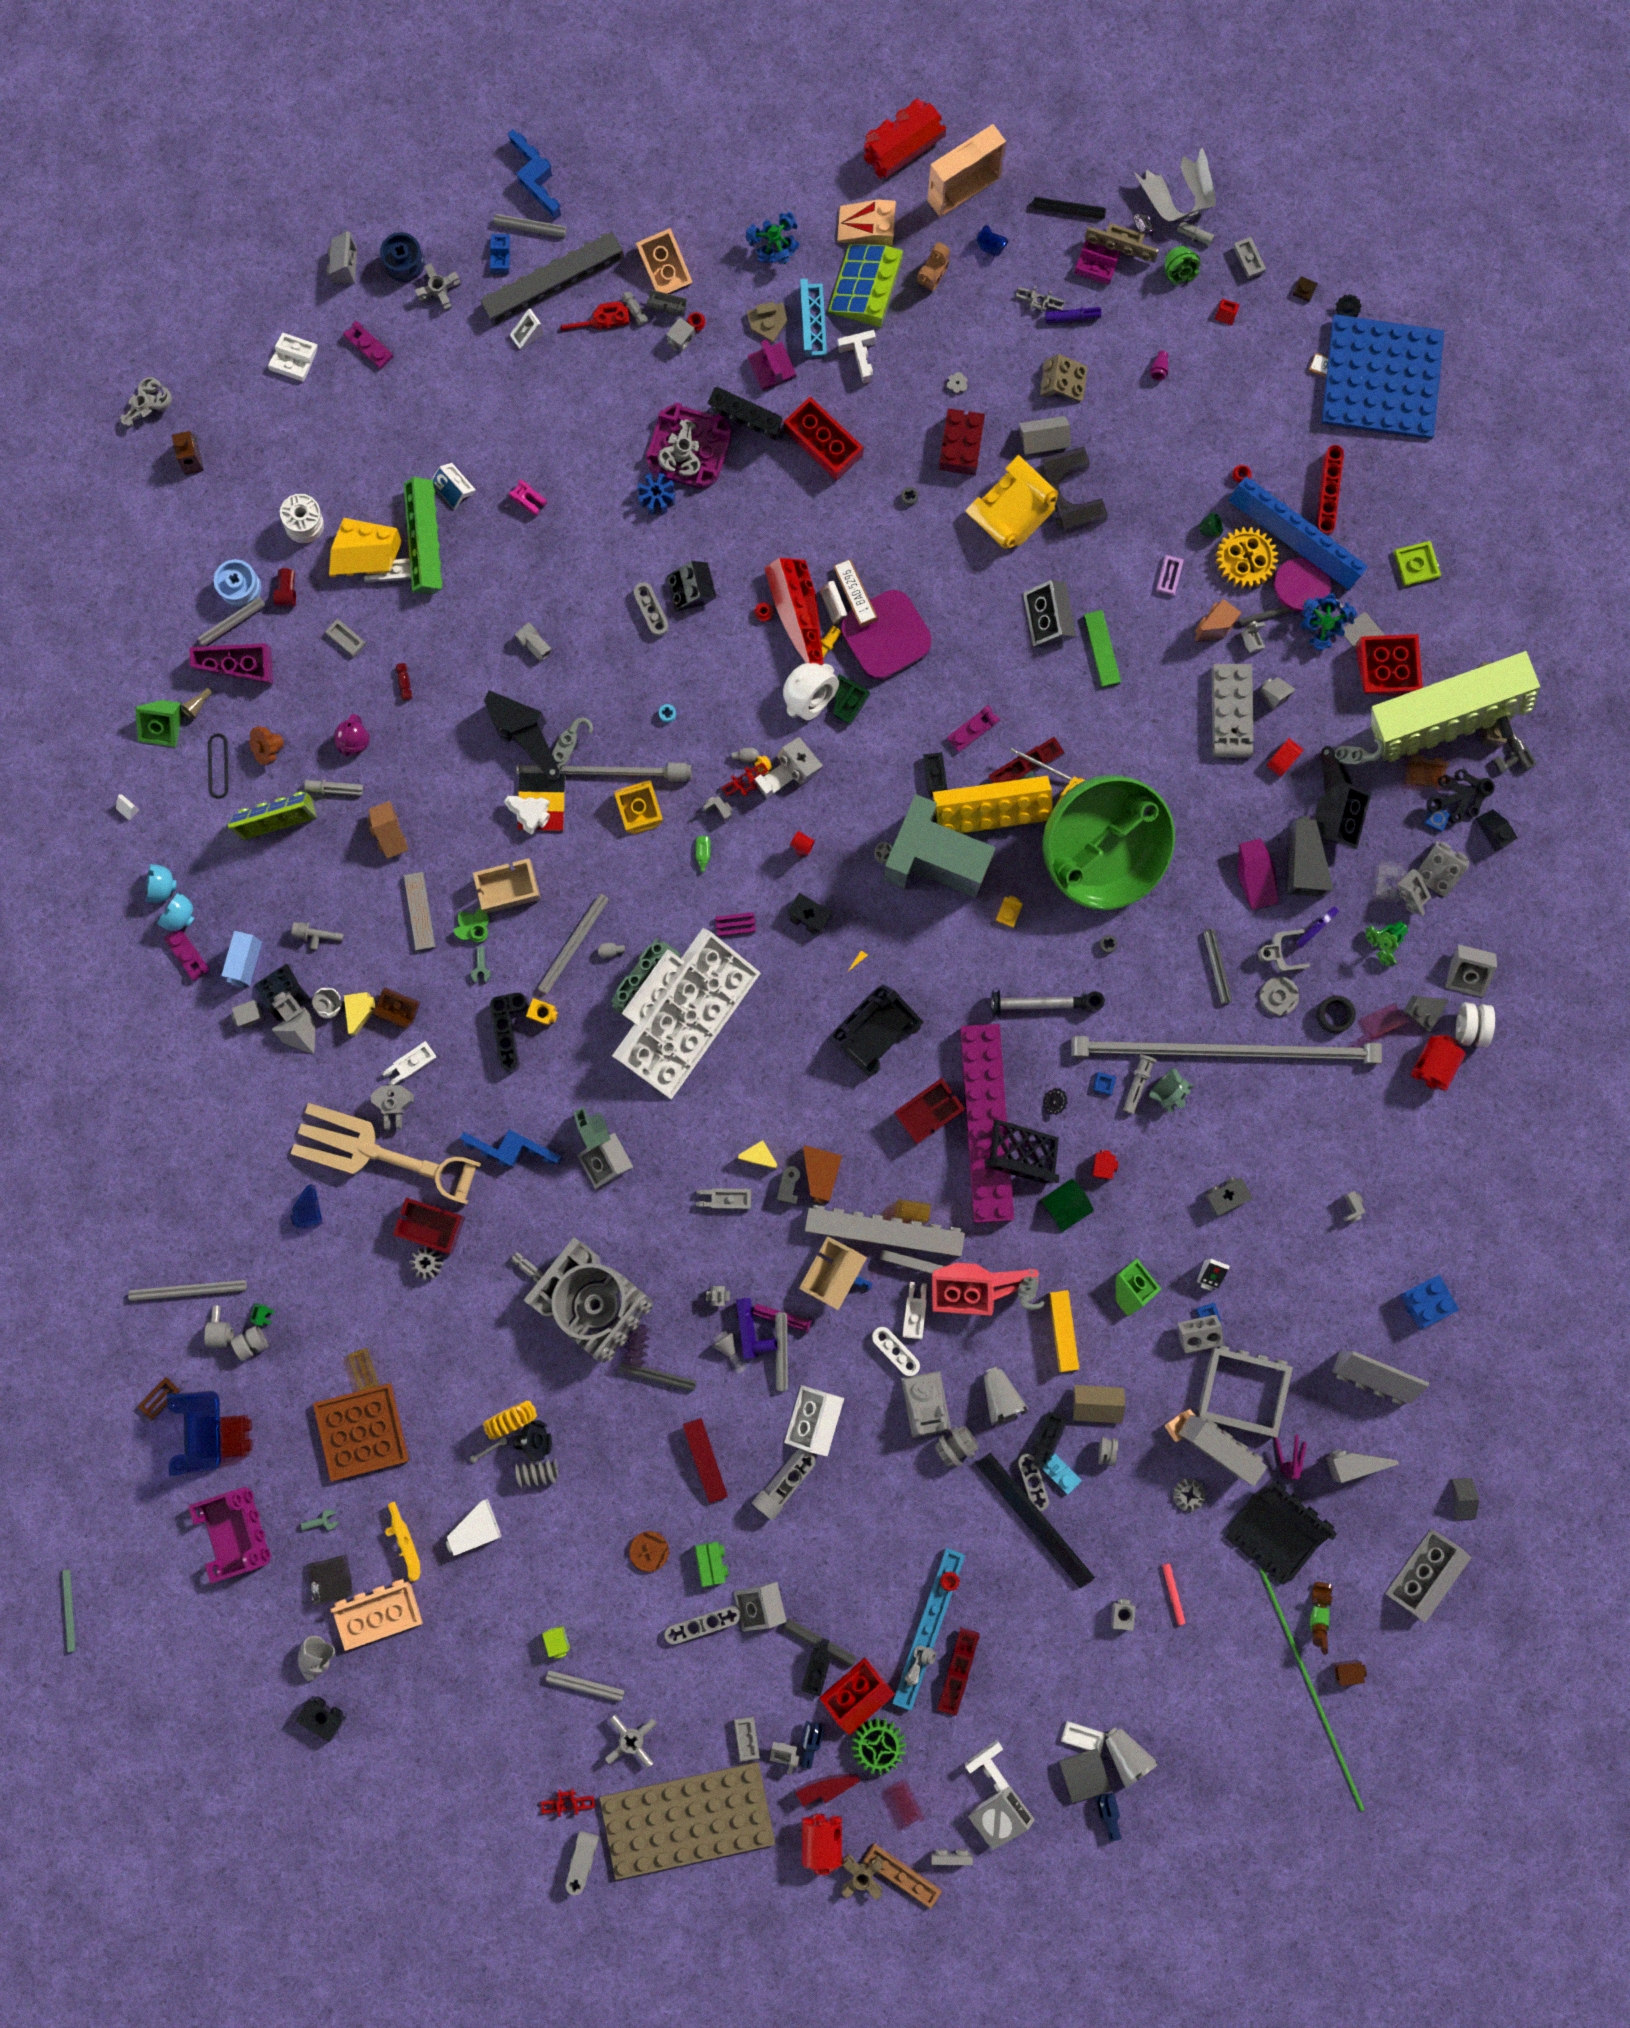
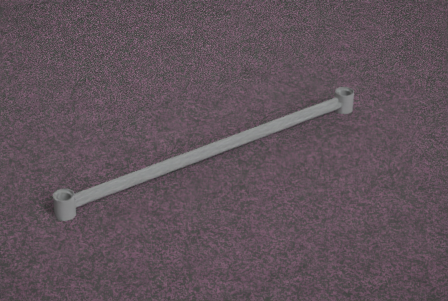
M1086 1036L1071 1037V1057L1078 1058L1089 1057V1053L1364 1059V1064H1382V1044L1366 1043L1364 1048L1095 1042L1089 1041V1037Z

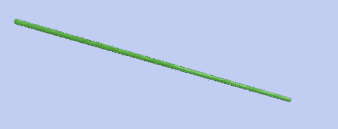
M1261 1568L1260 1572L1262 1574V1577L1265 1581V1584L1273 1600V1603L1283 1624L1285 1632L1288 1636V1639L1291 1643L1298 1663L1304 1674V1677L1309 1686V1689L1314 1698L1319 1713L1322 1717L1329 1737L1335 1748L1342 1768L1348 1779L1355 1799L1358 1803L1360 1810L1364 1811L1362 1802L1359 1798V1795L1351 1779L1344 1759L1338 1748L1336 1740L1333 1736L1326 1716L1323 1712V1709L1320 1705L1313 1685L1307 1674L1300 1654L1289 1631L1287 1623L1281 1612L1274 1592L1268 1581L1264 1569Z

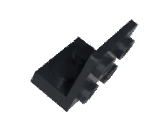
M288 964L278 968L255 984L267 1009L278 1021L283 1019V1017L274 1008L272 1002L275 1001L273 998L279 993H287L289 991L300 1007L311 1000L298 983Z

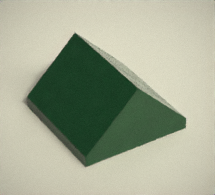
M1073 1178L1040 1199L1061 1232H1064L1094 1211L1086 1193Z

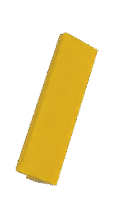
M1069 1291L1050 1292L1048 1295L1059 1372L1079 1370Z

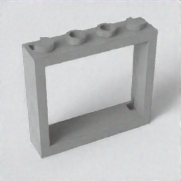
M1223 1345L1212 1348L1197 1417L1201 1415L1212 1422L1278 1438L1293 1367L1287 1366V1361L1276 1359V1362L1268 1361V1357L1257 1354L1256 1358L1248 1356L1249 1352L1237 1349V1353L1229 1351L1230 1347ZM1219 1355L1284 1371L1272 1428L1207 1412Z

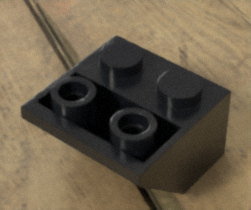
M690 561L667 575L675 611L706 605L716 599L708 562Z

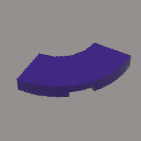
M1332 907L1296 944L1302 948L1339 910L1336 907Z

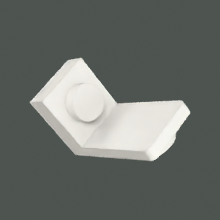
M780 764L763 777L760 774L756 777L755 783L766 799H768L792 781L793 777L788 769Z

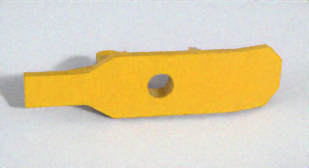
M392 1502L388 1504L392 1515V1527L387 1528L385 1534L387 1536L396 1534L398 1546L402 1550L399 1556H404L408 1569V1578L410 1581H415L419 1579L421 1573L420 1561L407 1525L401 1519L396 1503Z

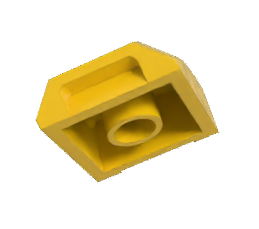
M651 780L614 791L626 832L637 834L657 828L662 823V815Z

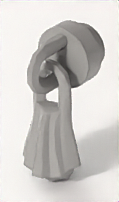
M917 1646L914 1649L913 1653L916 1661L904 1678L908 1685L918 1684L921 1662L927 1665L934 1663L936 1652L933 1649L923 1646Z

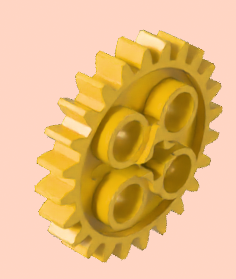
M1242 527L1240 533L1235 529L1233 534L1229 532L1227 538L1223 537L1222 544L1218 546L1220 551H1217L1215 556L1220 558L1215 563L1221 565L1217 570H1223L1224 572L1221 577L1228 576L1227 583L1233 580L1234 587L1238 583H1241V589H1243L1245 584L1251 589L1253 583L1256 587H1259L1260 581L1265 583L1267 578H1271V572H1274L1276 569L1274 565L1278 562L1275 559L1278 552H1273L1276 545H1270L1272 538L1266 540V533L1262 536L1259 535L1260 529L1256 533H1253L1252 527H1250L1248 532ZM1248 543H1253L1256 549L1249 548ZM1230 550H1236L1239 555H1232ZM1255 560L1262 561L1263 566H1258ZM1237 567H1243L1246 572H1239Z

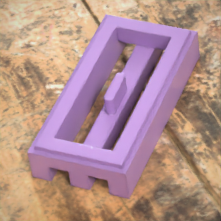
M1165 555L1156 592H1161L1165 595L1169 594L1174 597L1183 559ZM1169 560L1171 561V565L1169 568L1165 588H1162L1161 586L1165 570L1167 567V563ZM1175 562H1177L1179 564L1175 575L1172 590H1170L1168 588L1172 577Z

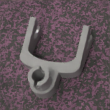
M1304 929L1274 934L1272 945L1262 947L1257 952V956H1259L1257 959L1260 962L1274 961L1276 968L1280 972L1299 971L1309 968L1310 963L1293 966L1286 965L1281 953L1282 937L1300 936L1305 933Z

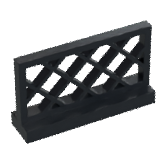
M998 1119L994 1120L990 1159H985L984 1167L1043 1184L1059 1183V1175L1055 1174L1059 1137ZM1000 1126H1002L1007 1133L1003 1138L999 1133ZM1016 1131H1019L1022 1137L1019 1142H1017L1013 1135ZM1032 1135L1038 1142L1034 1147L1029 1140ZM1008 1138H1010L1014 1145L1011 1149H1008L1004 1142ZM1047 1140L1052 1141L1051 1150L1049 1151L1044 1144ZM1024 1142L1029 1149L1025 1154L1020 1147ZM999 1145H1001L1005 1152L1002 1156L997 1155ZM1038 1147H1040L1044 1153V1155L1041 1158H1039L1037 1152L1035 1151ZM1015 1149L1020 1156L1017 1161L1011 1154ZM1030 1154H1032L1036 1161L1033 1165H1030L1027 1159ZM1046 1158L1049 1162V1170L1042 1163Z

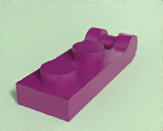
M356 320L352 323V327L349 330L343 332L344 337L380 369L394 357L386 347ZM359 332L361 335L356 339L354 335Z
M989 705L947 737V740L958 753L1000 721V718L991 712L992 709ZM985 716L989 720L986 724L982 721V718Z
M182 929L173 931L164 937V940L193 981L199 979L202 973L206 974L210 971V968ZM198 963L199 967L194 970L192 966Z

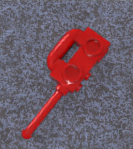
M621 302L603 303L598 305L596 311L593 312L594 319L580 323L562 324L560 329L564 331L566 329L591 326L602 330L603 328L610 329L615 326L630 324L628 308L624 307ZM617 309L616 312L604 313V311Z

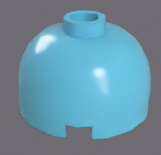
M149 864L146 902L160 903L166 901L170 897L171 891H176V880H173L172 873L166 867Z
M178 892L157 924L169 931H178L184 926L189 927L194 920V917L191 916L194 910L191 901Z

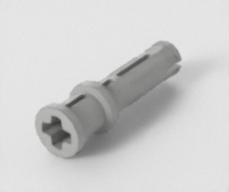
M1142 1054L1139 1056V1065L1133 1072L1135 1078L1122 1109L1131 1114L1135 1113L1145 1082L1150 1079L1152 1066L1157 1061Z

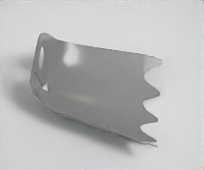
M1203 148L1200 149L1196 162H1192L1185 156L1181 161L1180 168L1189 189L1195 195V206L1190 213L1182 214L1177 211L1161 174L1156 176L1149 170H1146V179L1143 180L1134 172L1154 207L1165 220L1180 221L1189 219L1216 205L1214 186Z

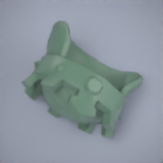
M1172 1068L1151 1090L1149 1097L1161 1102V1105L1170 1113L1175 1110L1174 1106H1177V1108L1185 1107L1186 1101L1184 1099L1191 1092L1189 1089H1193L1194 1085L1182 1078L1176 1068Z

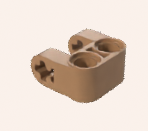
M939 242L935 244L931 255L917 275L916 283L932 292L936 289L950 262V249L946 245Z

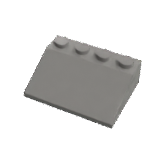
M1340 1350L1332 1373L1337 1375V1379L1346 1383L1348 1380L1356 1382L1354 1386L1366 1390L1368 1387L1374 1390L1373 1394L1385 1398L1387 1395L1393 1398L1392 1402L1401 1406L1404 1403L1411 1404L1429 1385L1427 1381L1355 1351Z

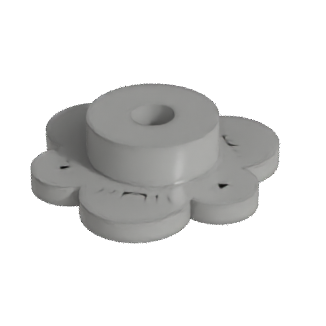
M956 372L954 375L949 376V382L947 383L949 390H953L954 393L967 390L966 383L968 379L963 377L961 372Z

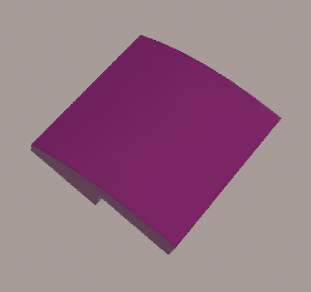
M1086 240L1074 274L1110 285L1121 251L1110 250L1105 246L1092 244Z

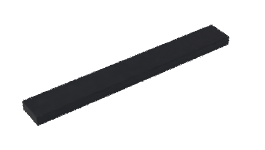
M991 1453L981 1458L976 1463L978 1468L1076 1585L1082 1588L1092 1582L1095 1576Z

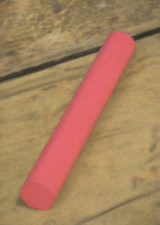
M1170 1563L1163 1564L1162 1567L1177 1624L1183 1625L1185 1624V1619Z

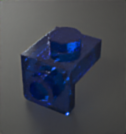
M985 225L976 237V241L982 251L998 257L1009 243L1007 237L993 233L988 225Z

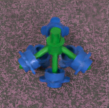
M791 212L779 214V225H773L769 220H765L761 231L754 224L747 228L746 240L749 241V246L759 243L761 238H766L769 241L768 245H764L756 250L760 262H779L780 265H786L790 261L789 257L793 256L796 249L799 248L800 243L794 240V236L790 235L784 238L781 236L782 229L790 231L792 228H798L796 219ZM772 243H776L779 252L775 253L771 247Z
M1328 594L1324 598L1319 599L1315 597L1313 600L1309 598L1304 601L1302 606L1304 610L1301 614H1304V619L1300 623L1301 629L1314 633L1320 625L1323 628L1322 633L1316 634L1314 639L1309 640V643L1320 651H1323L1325 648H1331L1332 643L1329 642V637L1333 635L1344 636V624L1347 622L1354 624V618L1357 616L1355 608L1350 606L1348 602L1344 604L1345 607L1340 609L1339 616L1334 618L1330 616V613L1340 606V602L1335 599L1334 594ZM1320 605L1321 610L1326 613L1324 616L1317 610Z

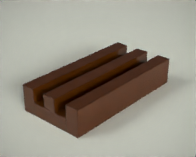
M165 1377L141 1402L138 1408L151 1420H154L179 1394L181 1389L176 1387L168 1377ZM167 1384L168 1387L147 1409L145 1406ZM173 1389L174 1391L152 1414L151 1411Z

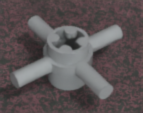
M616 1714L613 1715L609 1720L621 1735L619 1746L605 1757L606 1761L611 1764L624 1752L628 1754L636 1753L647 1768L650 1767L653 1762L642 1749L643 1736L653 1729L657 1722L652 1718L639 1730L634 1728L627 1729ZM627 1737H629L630 1739H632L633 1737L636 1738V1741L634 1743L635 1745L633 1747H630L627 1743Z

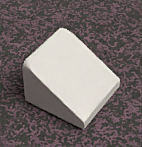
M122 794L118 795L116 809L128 820H131L139 809Z

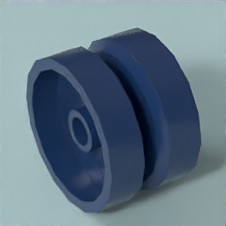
M398 232L386 237L382 242L380 256L390 277L396 281L408 282L420 276L425 266V259L420 244L415 237L408 233Z

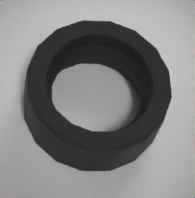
M1334 995L1320 1003L1316 1018L1323 1030L1329 1033H1340L1353 1025L1356 1019V1010L1349 999ZM1339 1003L1345 1007L1347 1019L1342 1025L1333 1026L1326 1020L1325 1010L1330 1004Z

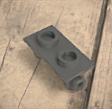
M651 290L650 298L647 299L648 308L682 317L685 315L687 298Z

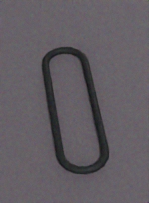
M217 733L210 737L208 743L209 790L213 797L223 798L229 789L228 742L223 734ZM216 736H221L225 742L226 789L224 794L219 796L215 795L212 790L211 742Z

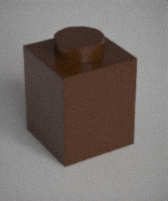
M1350 1660L1334 1663L1336 1682L1340 1686L1365 1683L1364 1677H1367L1365 1665H1362L1361 1661Z

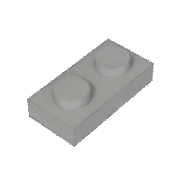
M1252 237L1234 243L1233 248L1248 279L1265 273L1266 267Z
M938 1848L935 1849V1852H931V1864L973 1865V1856L967 1849H956V1852H948L947 1849Z

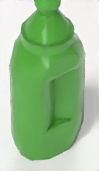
M698 836L696 839V860L701 867V872H705V867L710 860V838L708 836Z

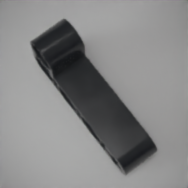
M522 993L496 996L490 1002L500 1065L509 1073L517 1071L520 1066L511 1014L523 1012L528 1008V999ZM517 998H523L524 1000L523 1005L520 1007H515L514 1005ZM498 1002H504V1008L497 1011L495 1005ZM506 1020L508 1022L507 1028L500 1030L499 1023ZM506 1039L511 1040V1046L504 1049L502 1047L503 1041ZM506 1054H509L510 1059L514 1061V1063L511 1064L512 1067L505 1065L509 1061L508 1056Z

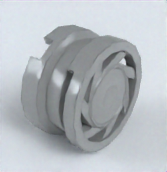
M1107 1437L1100 1438L1098 1450L1099 1465L1107 1463L1109 1466L1115 1467L1118 1439L1112 1438L1108 1440Z

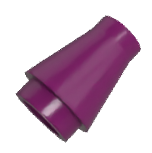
M1159 351L1157 353V357L1150 369L1151 377L1154 380L1162 381L1168 376L1169 354L1166 351Z

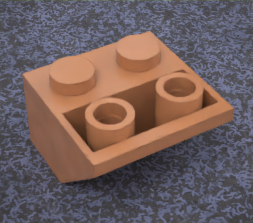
M1224 599L1219 604L1216 602L1208 615L1198 624L1195 630L1197 635L1194 639L1196 641L1224 638L1242 612Z

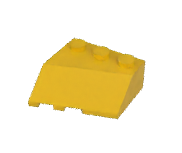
M343 518L331 547L329 576L337 577L338 574L354 576V573L364 572L366 574L390 573L402 542L398 529Z

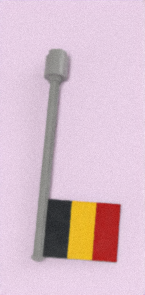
M668 762V766L664 768L561 766L559 768L560 777L555 781L550 780L539 766L520 764L516 766V772L519 775L518 797L522 799L529 797L539 799L542 797L550 801L546 811L550 814L549 820L543 828L538 826L535 831H564L566 774L664 776L668 778V782H687V780H692V765L677 762ZM518 821L517 830H524L523 824Z

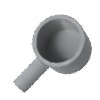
M218 1305L212 1307L211 1322H208L205 1327L204 1340L206 1348H228L231 1339L234 1337L233 1328L230 1327L229 1322H219L221 1306Z

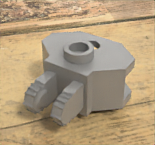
M401 1085L380 1086L371 1094V1102L380 1108L381 1114L384 1115L385 1130L390 1129V1115H396L397 1129H402V1114H404V1110L414 1103V1094Z

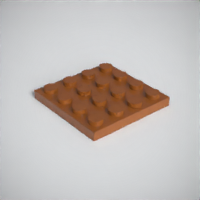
M392 1383L313 1403L330 1482L410 1461Z

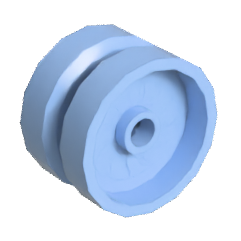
M234 559L224 562L218 567L214 575L216 590L225 602L231 606L242 608L260 596L261 581L251 566L242 560Z

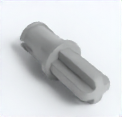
M1181 221L1177 228L1179 233L1192 238V241L1195 239L1210 246L1214 238V234L1199 229L1200 226L1195 227L1184 221Z

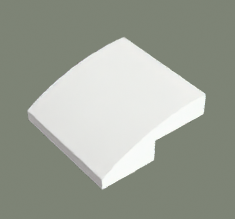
M282 333L275 345L276 352L269 362L268 368L270 371L304 382L318 345Z

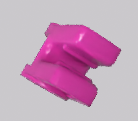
M520 479L517 482L516 488L510 491L508 496L537 516L539 509L526 498L533 499L535 503L542 507L546 506L547 500Z

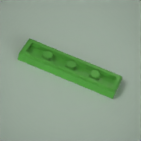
M1103 610L1084 614L1102 688L1120 684L1121 679Z

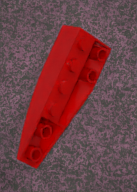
M778 558L765 566L764 569L780 619L804 661L810 664L817 663L823 665L816 594L806 560Z

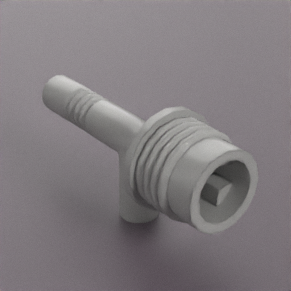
M293 922L291 937L307 941L308 936H312L310 948L318 949L319 938L343 942L344 934L310 929L309 922Z

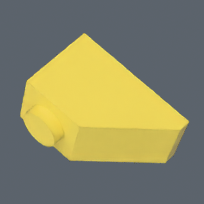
M368 992L344 995L348 1034L351 1036H356L373 1014L372 1009L375 1008V1000Z

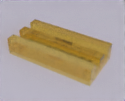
M368 1348L348 1354L359 1391L379 1386L380 1383ZM363 1353H364V1355H365V1358H366V1361H367V1364H368V1367H369V1370H370V1373H371V1376H372V1379H373V1382H374V1383H372V1384H371V1382H370V1379H369V1376H368V1373H367V1370H366V1367H365V1364H364V1361H363V1358H362V1355H361V1354H363ZM354 1356L358 1357L367 1386H363Z

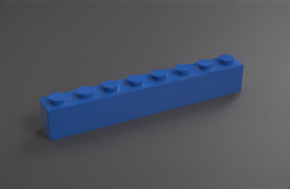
M1247 476L1240 482L1228 500L1349 591L1368 568L1362 560L1356 558L1346 548L1333 541L1331 537L1325 535L1316 526L1306 521L1300 514L1294 512L1285 503L1279 501L1269 491L1263 489Z

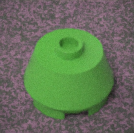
M1186 246L1172 249L1165 257V275L1174 285H1179L1178 283L1184 281L1189 283L1200 273L1198 271L1201 265L1199 255Z

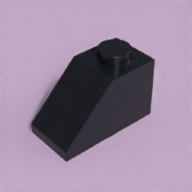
M1494 809L1476 818L1494 851L1518 839L1510 823Z

